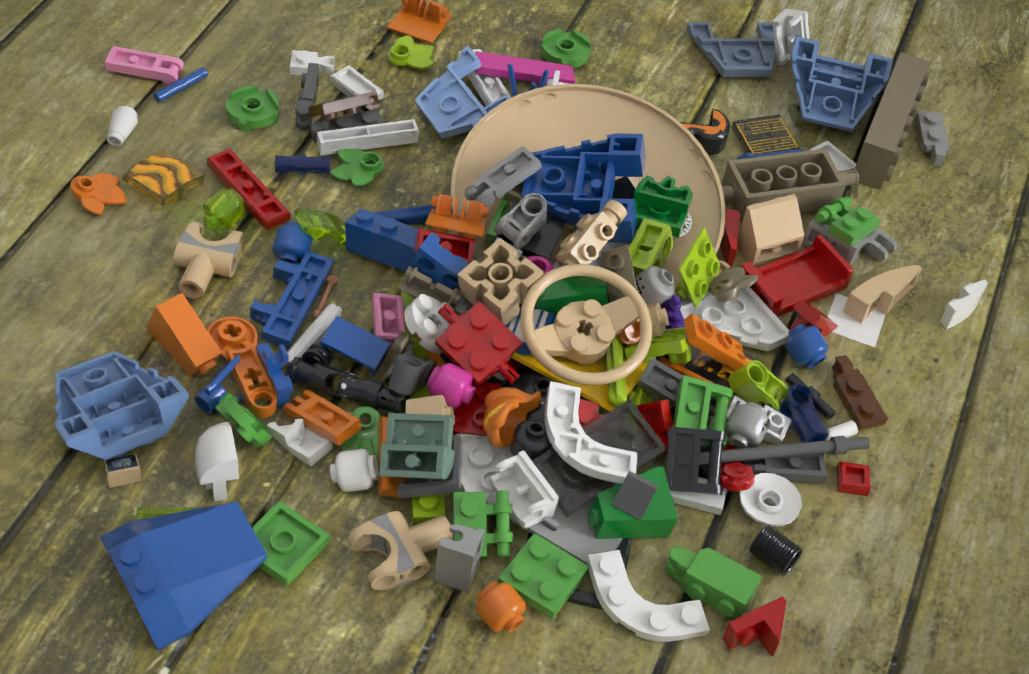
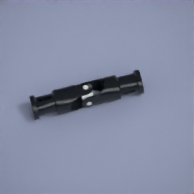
M298 356L294 357L287 371L292 384L300 382L309 385L314 391L343 400L354 399L362 406L372 407L375 410L381 408L390 412L404 414L406 412V400L410 399V395L401 394L386 388L384 383L374 380L357 381L359 378L354 374L323 364L315 366L303 362V359ZM338 375H344L337 384L339 391L337 393L333 388V381ZM386 398L392 399L394 402L388 401Z

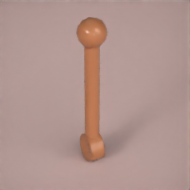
M329 275L326 279L327 287L317 309L312 312L314 320L322 313L332 287L338 284V277L335 275Z

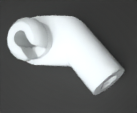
M850 420L830 427L826 432L825 441L835 436H845L847 438L856 435L858 432L856 423Z

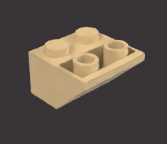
M795 194L778 197L762 203H755L746 207L738 235L737 248L747 262L751 261L754 266H759L800 251L804 239V231Z

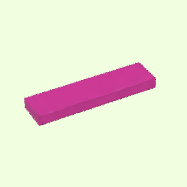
M479 51L475 52V55L481 62V67L475 70L476 74L509 79L508 64L511 63L515 80L540 83L544 71L548 69L549 74L545 84L548 83V79L554 78L555 70L560 71L559 82L575 84L573 67L570 65Z

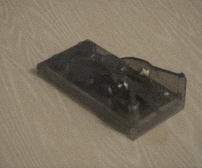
M630 399L583 428L585 434L595 442L613 448L636 452V471L650 462L655 464L667 450V447ZM554 448L532 460L559 496L557 504L566 517L595 499L598 493L618 484L580 473L565 462Z

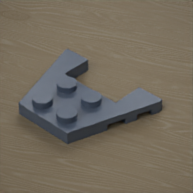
M688 22L687 33L722 77L758 78L771 76L775 56L772 23L758 22L756 32L759 39H720L713 37L709 22Z

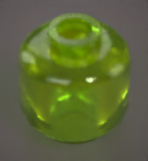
M218 189L203 204V211L206 215L204 221L215 230L218 227L223 230H229L244 216L245 201L233 189Z

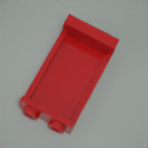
M821 234L815 236L811 247L756 268L751 261L740 266L744 268L745 275H758V280L750 288L777 317L794 311L793 308L800 299L810 304L846 289L853 274V268Z

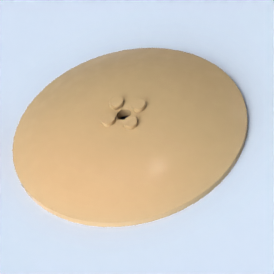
M560 84L532 89L518 94L490 110L477 122L462 143L455 159L450 196H453L452 213L456 197H459L456 214H462L464 200L466 199L464 196L465 190L478 180L480 175L522 146L533 153L563 145L565 149L580 146L581 141L589 139L591 143L606 140V135L615 133L643 134L646 153L643 177H628L635 189L638 183L647 175L653 177L655 182H661L664 178L670 176L675 179L674 187L689 186L693 193L688 211L692 218L691 229L686 235L673 238L674 245L662 269L668 270L674 278L673 295L676 293V286L682 279L678 268L702 227H705L708 237L712 242L714 252L717 254L724 233L725 200L718 173L710 157L693 134L678 120L640 97L621 90L589 84ZM615 176V180L622 178L620 176ZM504 195L498 199L496 198L494 204L489 207L488 217H482V219L487 220L483 237L477 236L475 239L473 259L478 263L483 262V252L492 245V243L486 242L485 238ZM469 200L467 201V206H466V211H465V215H466V216H467V214H468V209H469V204H470V201H469ZM565 224L549 259L552 264L557 261L555 256L562 249L560 246L562 241L569 235L574 234L578 229L577 227Z

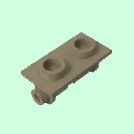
M629 245L602 252L603 267L624 278L637 290ZM607 283L610 302L626 297L619 289Z
M408 267L398 287L399 290L414 298L425 294L438 300L441 304L446 302L454 310L462 295L460 294V289L455 288L452 290L439 282L436 284L431 278L417 271V267Z

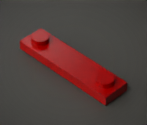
M230 148L207 158V166L267 231L291 220V213Z

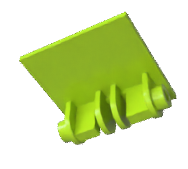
M705 227L701 228L678 268L682 279L675 288V295H678L682 301L686 298L691 299L694 308H697L702 298L706 296L708 287L720 269L719 260L716 257Z

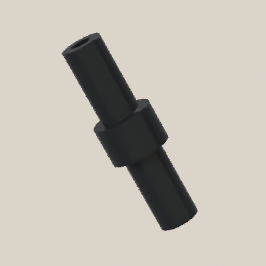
M791 373L786 378L785 382L800 395V400L808 407L813 406L827 420H830L835 415L836 411L820 398L821 394L813 386L808 387L794 373Z

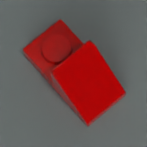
M800 299L793 308L800 316L789 328V331L803 324L805 328L809 326L817 327L822 336L825 337L835 330L838 325L819 309Z
M783 596L729 622L722 639L729 650L739 645L743 647L748 646L758 638L768 653L774 656L782 634L787 602Z

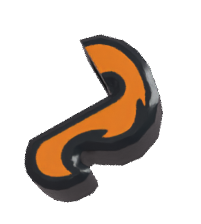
M712 108L708 125L680 122L693 134L708 155L719 154L725 149L730 130V121L720 110Z

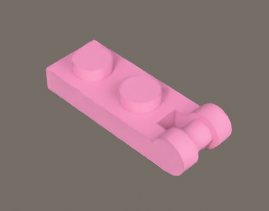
M116 46L112 47L104 62L105 70L162 80L168 86L178 80V74L181 73L184 67L183 61L176 57Z

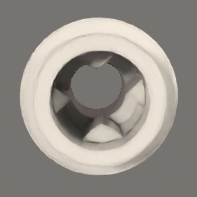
M119 106L113 110L107 136L109 144L116 147L122 146L123 142L136 127L138 115L134 109L128 106Z

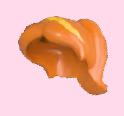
M502 387L486 395L485 405L487 410L483 419V427L487 434L488 442L493 447L503 449L511 444L516 426L526 420L527 412L535 410L541 404V392L536 391L534 394H529L517 388Z

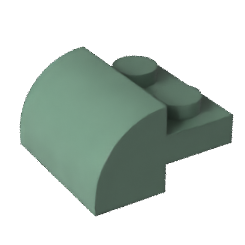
M388 413L386 444L382 443L379 476L447 479L451 473L455 450L451 449L454 417L451 415Z

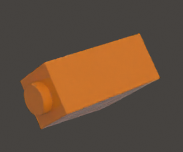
M183 293L155 307L147 329L190 377L199 372L201 375H205L218 366L216 362L222 352Z

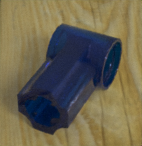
M794 384L788 389L783 399L780 413L791 419V423L802 443L825 441L829 433L812 404L814 401L812 390L806 385Z

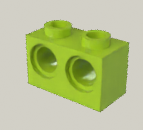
M646 218L643 219L629 246L635 277L650 266H657L662 269L674 245L670 225Z

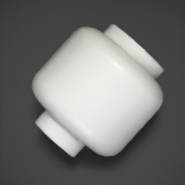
M367 449L339 452L335 464L330 465L332 482L338 483L344 492L371 489L374 481L378 480V461L376 456L371 455Z

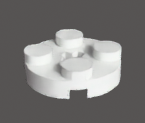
M421 294L406 307L404 313L405 322L410 333L413 335L416 332L422 339L419 344L423 348L440 354L442 351L435 345V340L448 329L450 324L438 314V311L447 303L443 302L441 304L438 300Z

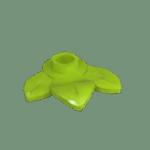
M406 35L395 41V44L388 52V60L396 66L408 65L415 69L430 68L434 65V61L430 59L434 46L414 44L412 37Z

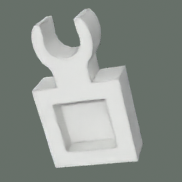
M292 50L290 75L302 76V73H307L309 63H318L319 72L328 75L334 74L335 57H318V52Z

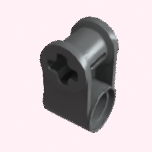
M407 350L404 354L397 356L388 386L395 392L413 395L416 391L427 386L429 377L438 363L435 360L427 361L416 356L414 351Z

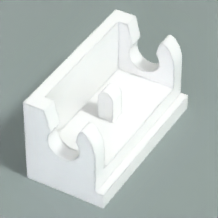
M785 8L772 21L777 65H784L788 60H791L796 36L810 39L807 11Z
M524 450L519 452L518 455L503 460L496 465L499 472L490 477L489 483L495 491H509V503L512 504V514L523 529L543 521L545 516L553 517L559 496Z

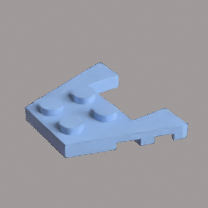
M469 46L461 51L462 55L456 62L452 60L447 66L448 70L439 79L435 78L415 99L417 107L441 139L471 131L477 122L490 110L510 99L508 94L483 107L461 80V78L481 67L479 58Z

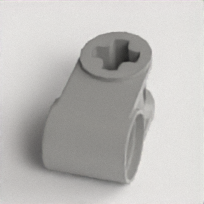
M537 193L526 195L510 212L500 219L495 232L498 235L503 234L514 243V247L519 250L522 249L547 221L546 199ZM532 209H537L540 212L532 214L528 211Z

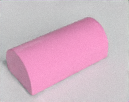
M373 293L371 302L374 335L390 343L388 353H391L389 351L401 331L405 333L404 317H402V296Z

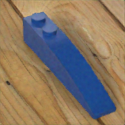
M360 208L345 222L346 250L406 272L410 266L409 263L415 255V235L418 229L398 222L395 219Z

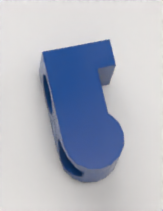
M431 232L419 247L409 265L413 268L417 267V271L431 278L436 284L439 282L452 290L455 288L459 289L458 273L469 264L462 257L453 255L438 243L441 239Z

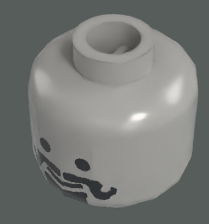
M650 266L635 277L637 291L646 304L659 302L661 305L674 294V278L666 269Z
M753 402L737 405L725 425V432H727L730 438V443L740 449L759 446L770 427L767 411L762 406Z

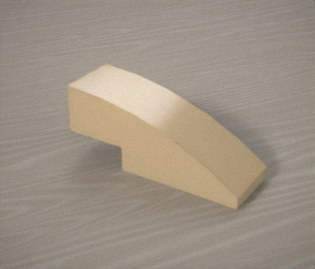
M919 265L906 266L872 277L849 294L843 312L861 324L876 309L886 315L915 286L922 267Z

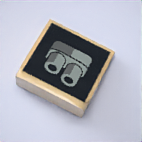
M136 453L107 460L104 459L109 488L142 482Z

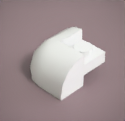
M221 422L209 427L199 437L195 448L196 477L199 480V485L205 484L206 490L212 489L214 502L227 500L226 481L239 479L238 458L229 422Z

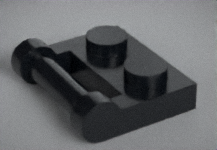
M670 427L666 478L670 491L722 495L723 485H720L723 442H726L727 432ZM701 440L710 441L707 484L698 483Z

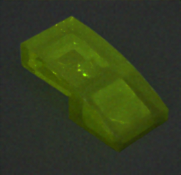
M297 208L294 211L304 232L319 242L329 235L346 246L345 224L343 220L330 213L316 209Z

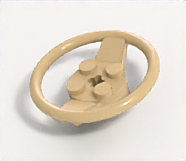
M572 264L553 269L541 276L531 286L522 304L521 329L524 340L533 357L547 370L567 381L583 385H602L618 381L632 373L643 362L650 348L652 321L645 301L628 281L605 268L587 264ZM573 276L597 278L613 285L626 296L603 306L598 301L592 299L571 302L558 312L553 324L534 330L533 310L538 297L549 285L563 278ZM639 320L640 338L636 350L625 363L612 370L599 373L581 372L568 368L551 357L560 356L563 359L566 357L571 361L579 362L578 365L581 366L594 364L603 358L614 337Z

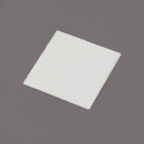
M836 293L828 314V318L838 325L832 333L875 347L885 314L876 309L861 324L843 312L848 297Z

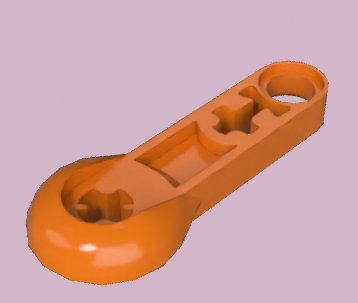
M234 316L223 317L214 321L207 331L222 352L221 356L227 360V363H230L236 355L241 357V360L232 369V374L248 409L259 418L272 416L277 408V394L256 351L258 340L256 328L247 320ZM251 377L254 381H257V388L255 389L253 381L250 379ZM259 398H265L270 400L271 404L262 407L258 406L255 401Z

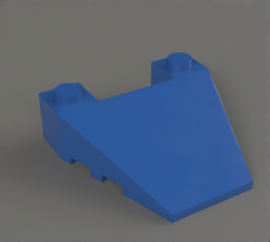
M615 133L606 135V140L591 143L589 139L581 141L580 146L565 149L563 145L532 153L540 160L542 168L524 180L522 199L531 193L542 195L546 199L547 213L566 220L567 223L577 227L578 221L586 214L593 215L601 212L609 200L618 201L625 207L627 215L619 225H616L618 229L615 231L614 237L607 242L632 243L637 224L634 199H612L615 176L643 177L646 159L643 134Z

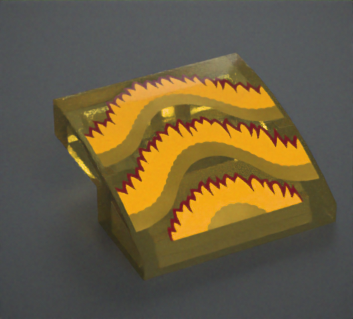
M164 149L135 164L123 175L122 180L157 203L165 206L182 200L184 190L203 184L205 174Z

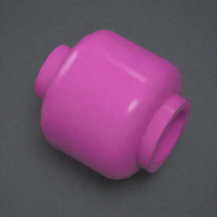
M446 363L442 367L437 366L427 383V388L430 389V396L443 395L447 406H452L453 409L460 407L462 403L468 404L476 390L472 386L473 378L471 373L452 363Z

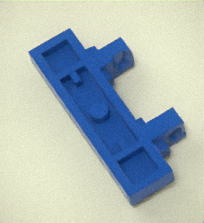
M307 251L300 263L291 264L280 259L277 260L273 268V278L284 280V283L287 284L279 302L274 303V305L268 303L261 304L255 299L250 307V319L264 326L261 339L277 345L283 344L284 347L290 348L333 269L334 259Z

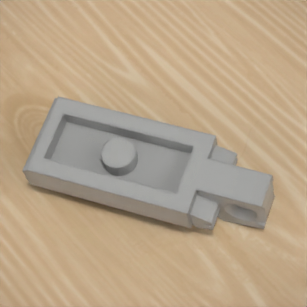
M917 111L915 122L921 152L929 153L932 166L942 167L943 159L949 152L942 113L932 111Z

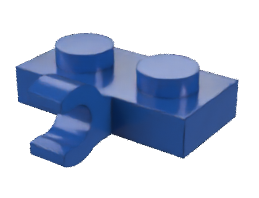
M269 343L257 345V354L277 394V408L282 409L283 405L288 402L290 403V393L293 392V385L289 375L284 376L281 371L289 356L283 344L279 345V351L274 354Z

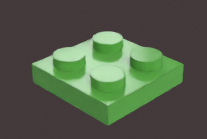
M281 501L275 504L252 527L268 556L258 567L286 587L330 543V535Z
M534 533L501 573L497 582L499 584L503 582L511 584L525 603L553 620L586 577L589 566Z

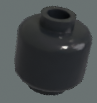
M530 419L520 422L514 430L510 444L512 456L518 455L519 452L524 450L535 466L547 461L552 444L547 436L545 423Z

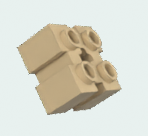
M499 238L483 252V262L478 263L474 260L458 273L460 294L473 305L480 301L506 326L519 314V305L523 303L531 286L544 273L527 258L522 262L518 261L517 250Z

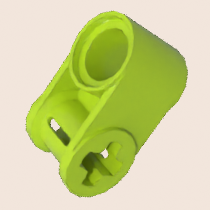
M756 360L748 362L734 371L729 377L731 389L746 402H753L762 407L768 405L778 412L781 399H784L788 393L787 385L766 369L761 362Z

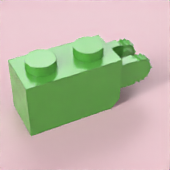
M675 546L669 550L668 561L666 560L664 571L682 583L681 591L687 593L690 598L700 600L716 609L718 613L735 620L743 616L757 591L762 578L761 575L711 548L700 549L697 555L687 549L684 550L683 547Z

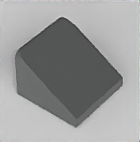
M629 471L613 502V506L641 520L658 485Z

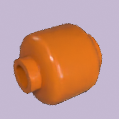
M494 581L477 595L476 611L493 632L507 630L511 633L524 622L522 615L525 612L526 603L511 584L506 582L499 584L497 581Z

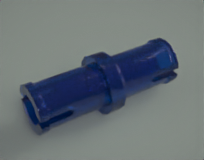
M300 154L299 156L275 155V172H298L299 175H305V173L330 174V157H306V154Z

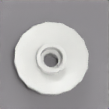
M773 473L755 475V483L752 487L739 493L740 504L745 513L754 521L763 525L781 527L790 524L798 517L802 507L801 495L795 485L786 478Z

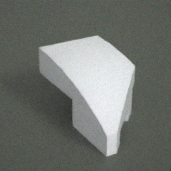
M295 419L292 425L278 426L276 422L267 424L269 433L289 452L310 467L333 449L331 441L308 427L305 428L303 419Z

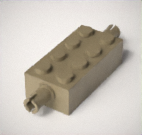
M825 148L730 160L727 162L722 189L725 202L730 201L734 210L739 211L740 221H743L747 206L795 194L797 197L800 213L818 211L825 205H831V202L838 197H842L846 186L857 185L859 183V174L855 168L838 171Z

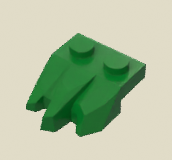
M648 175L638 183L633 198L637 217L636 228L639 229L643 219L646 218L670 225L672 236L679 238L693 197L689 186L674 187L675 179L667 176L661 182H655L654 178Z

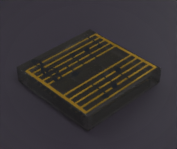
M780 114L733 121L732 129L746 154L753 153L754 155L800 149Z

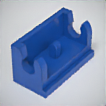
M336 316L320 345L325 348H331L369 368L368 374L374 377L387 356L390 343Z

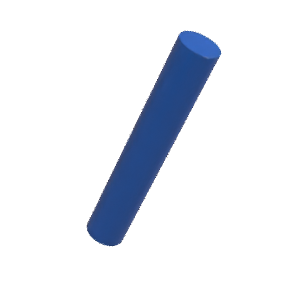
M201 67L154 93L153 97L157 103H160L207 77L208 72L204 67Z

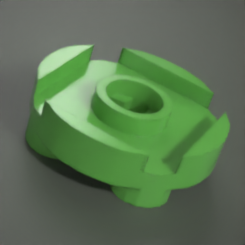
M555 29L545 34L540 54L548 62L570 65L575 68L589 60L591 51L590 41L584 34L576 30H571L570 33H562L563 29Z
M258 86L241 87L234 90L230 94V99L226 100V115L242 132H250L253 129L264 128L278 122L279 100L268 89H266V92L258 91Z
M227 392L219 400L220 403L215 408L228 421L231 420L237 426L236 430L249 443L252 442L259 448L273 438L268 429L248 408L240 406L238 404L239 400L230 392Z

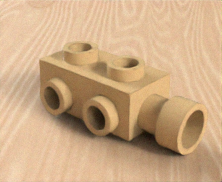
M609 200L601 212L583 216L576 225L578 229L575 233L562 241L560 244L562 249L555 258L562 266L572 264L589 265L598 257L600 250L607 241L614 237L615 231L618 229L616 225H619L627 215L625 207L618 201Z

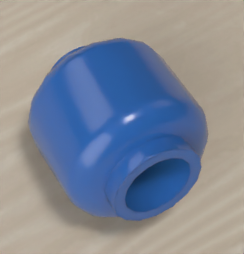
M288 222L277 229L272 252L280 260L291 264L300 263L307 251H310L313 237L305 225L298 222Z
M801 324L788 332L790 338L785 342V348L797 366H805L807 369H810L827 358L826 353L829 346L817 327L809 326L805 328Z

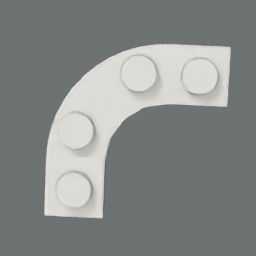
M550 381L547 389L544 423L549 441L558 455L580 473L601 480L623 484L629 471L636 474V452L605 446L595 442L585 434L579 424L578 416L581 388Z
M620 550L588 555L586 563L589 566V573L597 599L606 614L616 624L619 622L626 628L636 632L635 636L658 642L707 636L710 629L700 600L670 605H659L646 601L634 591L630 584Z

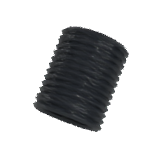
M766 525L753 540L749 551L752 555L758 557L760 561L768 565V567L771 566V569L776 570V573L778 572L781 576H785L796 564L803 549L785 535L783 536V533L781 534L771 525Z

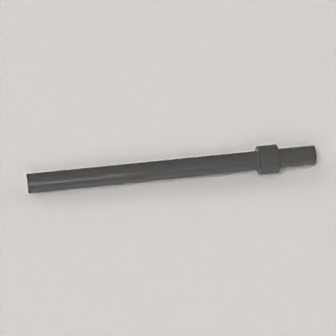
M835 436L826 441L722 450L721 463L830 452L832 455L846 454L850 450L869 449L870 441L868 437L846 439L845 436ZM700 452L699 465L709 464V452Z

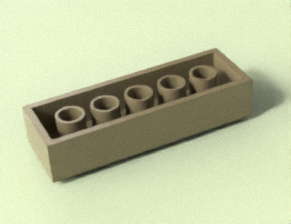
M900 52L855 166L856 172L859 174L860 184L881 190L884 181L890 182L895 168L890 165L896 166L931 74V72L926 71L930 61Z

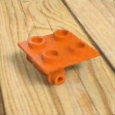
M401 0V3L404 5L389 23L387 29L399 34L410 35L412 38L432 44L452 15L449 14L450 9H447L446 5L433 2L432 0H428L427 3L426 0Z
M433 195L431 206L436 207V209H431L425 225L432 226L431 229L437 232L446 233L449 230L460 232V235L466 238L483 237L487 220L482 219V217H488L489 207L484 206L483 202L470 200L466 216L465 211L468 199H465L462 214H456L459 197H456L454 210L451 213L453 196Z

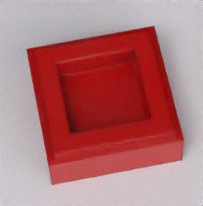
M839 461L837 465V492L868 496L871 491L870 466Z

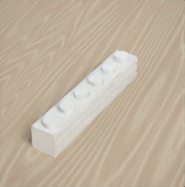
M415 119L321 131L317 132V146L320 155L336 154L338 150L342 149L366 150L418 143L419 130Z

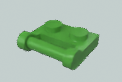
M683 375L679 382L673 427L706 429L710 398L713 397L716 400L712 430L725 431L728 403L732 401L733 390L725 386ZM701 440V443H705L710 447V441ZM723 442L722 449L726 447V442Z

